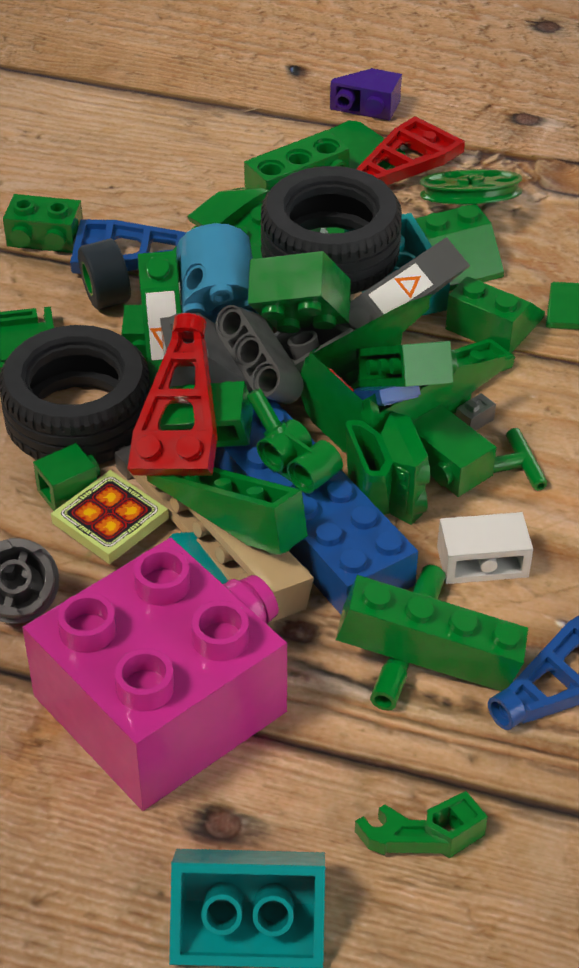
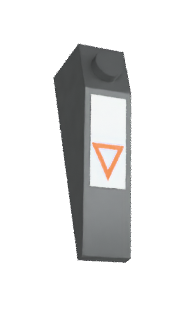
M446 237L350 302L349 323L341 325L356 330L407 302L430 294L433 296L468 269L470 265Z

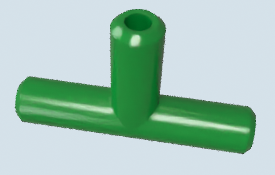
M511 428L506 433V438L514 453L496 456L493 473L523 468L533 489H544L548 481L519 428Z

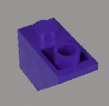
M371 68L334 78L330 82V109L390 121L400 103L402 74Z

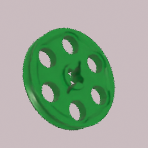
M491 169L455 170L435 173L420 179V184L424 187L420 197L427 201L445 204H481L509 200L522 194V189L518 186V183L522 181V176L515 172Z

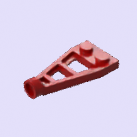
M414 116L394 128L358 166L357 170L371 174L386 185H390L445 165L464 153L465 141ZM405 145L409 149L423 154V156L412 159L397 150L400 146ZM384 160L395 166V168L386 170L378 166V164Z
M181 313L174 317L171 341L133 430L127 467L132 475H213L218 436L206 341L204 339L207 322L197 314ZM195 366V387L193 389H170L176 367ZM169 404H192L195 424L191 430L159 429V423Z

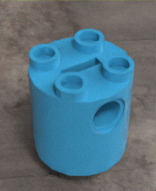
M218 223L198 226L188 231L179 240L176 249L182 312L200 313L215 324L219 312L229 305L238 306L259 314L248 304L250 260L253 259L249 236L240 228Z

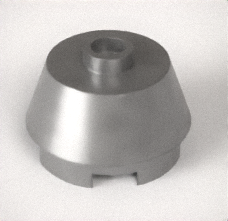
M10 538L0 541V621L5 623H23L33 620L44 613L56 597L59 588L57 565L51 554L44 547L33 541L21 538Z

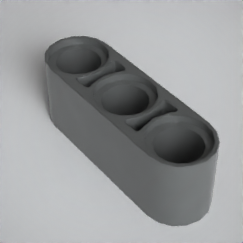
M229 305L224 307L217 315V334L252 390L261 388L267 399L284 404H291L298 400L303 390L302 376L266 320L261 315L238 306Z

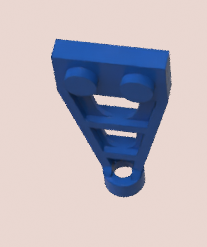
M80 219L70 261L71 272L81 274L78 250L83 245L110 238L113 240L124 238L140 242L141 246L138 252L123 255L127 271L139 270L138 254L152 253L150 252L152 242L177 246L179 240L187 232L118 220Z
M579 616L570 620L508 688L488 700L490 715L499 727L504 730H510L520 723L524 724L579 705V674L564 662L565 658L575 648L579 647ZM549 671L568 689L547 697L533 683Z

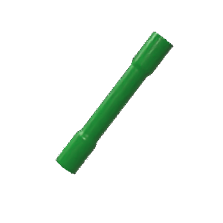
M435 565L424 566L413 592L438 599L446 579L445 572ZM388 657L370 696L374 706L387 711L393 710L396 707L407 679V670L410 663Z

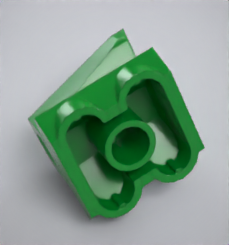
M390 412L381 434L364 421L348 420L345 426L348 477L384 515L391 514L412 525L428 509L425 488L426 484L430 482V466L428 454L411 417Z

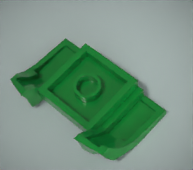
M248 187L219 191L187 216L188 220L197 226L213 223L235 226L249 236L250 243L261 246V206L269 191L263 188L248 189ZM317 228L311 230L320 233H329L327 228Z

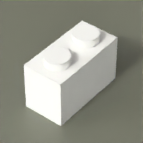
M523 512L440 519L437 549L442 570L446 574V584L529 577L533 546Z

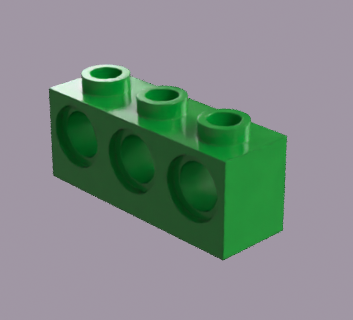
M328 130L322 131L244 161V185L248 189L263 188L270 191L281 179L307 168L321 166L349 168L350 148Z

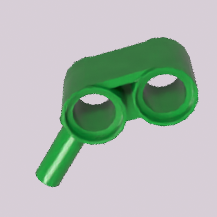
M261 388L247 395L249 402L266 429L263 433L265 437L257 443V452L262 462L270 470L279 473L291 481L296 488L307 494L315 491L342 470L343 461L340 453L331 443L319 440L312 445L309 432L299 421L289 419L286 422H280Z

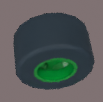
M110 238L81 246L78 250L79 268L85 290L92 305L99 310L129 301L131 298L130 279L123 255L116 241Z

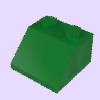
M477 204L464 205L460 208L415 218L432 246L447 237L470 265L468 269L450 282L449 291L454 290L466 276L482 282L504 277V269L492 223Z
M466 276L448 295L445 329L474 342L491 338L512 353L544 318L545 311L514 294L507 293L480 280Z

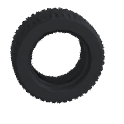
M321 166L294 172L281 179L267 193L262 202V257L324 251L351 279L350 295L362 292L383 280L397 264L401 240V205L398 198L383 181L357 169L341 166ZM317 228H341L350 230V232L320 233L311 230Z
M88 325L56 327L26 339L10 354L3 364L0 373V398L7 433L16 446L37 460L75 443L87 456L92 455L98 464L115 459V452L119 448L131 445L133 430L150 391L148 365L141 351L120 334L109 329ZM71 387H95L109 391L108 394L100 399L83 404H55L42 400L56 391Z

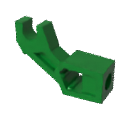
M464 791L428 809L426 820H408V818L385 804L379 807L378 819L383 826H371L363 816L355 820V833L369 850L383 855L386 853H435L451 858L485 836L488 816L469 793ZM449 824L452 830L449 832L442 827Z

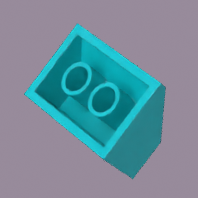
M176 849L171 862L169 965L323 968L325 852Z

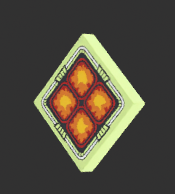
M109 470L51 513L52 524L108 564H111L169 519L168 508L112 470Z

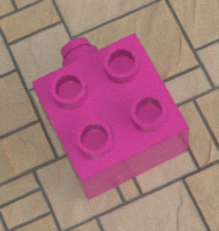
M170 537L22 627L34 697L129 798L144 811L287 712V642L267 625L278 615L277 600L270 587L256 575H250L241 580L231 579L222 584Z

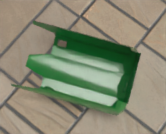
M430 294L407 302L319 350H317L319 348L317 347L310 351V354L304 360L300 372L303 379L301 397L312 423L328 436L342 452L347 454L345 426L348 420L364 421L381 434L390 412L410 416L413 421L441 404L454 414L457 407L471 399L472 392L502 371L505 366V357L461 366L453 374V383L428 385L420 390L421 395L419 397L398 402L381 413L379 412L375 394L365 400L360 399L329 370L331 368L348 385L358 381L356 349L401 345L403 332L429 310L430 298L432 296Z

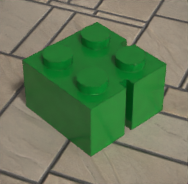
M324 251L250 260L248 304L278 331L296 333L300 328L310 327V324L314 328L328 330L335 328L336 324L349 323L351 279Z

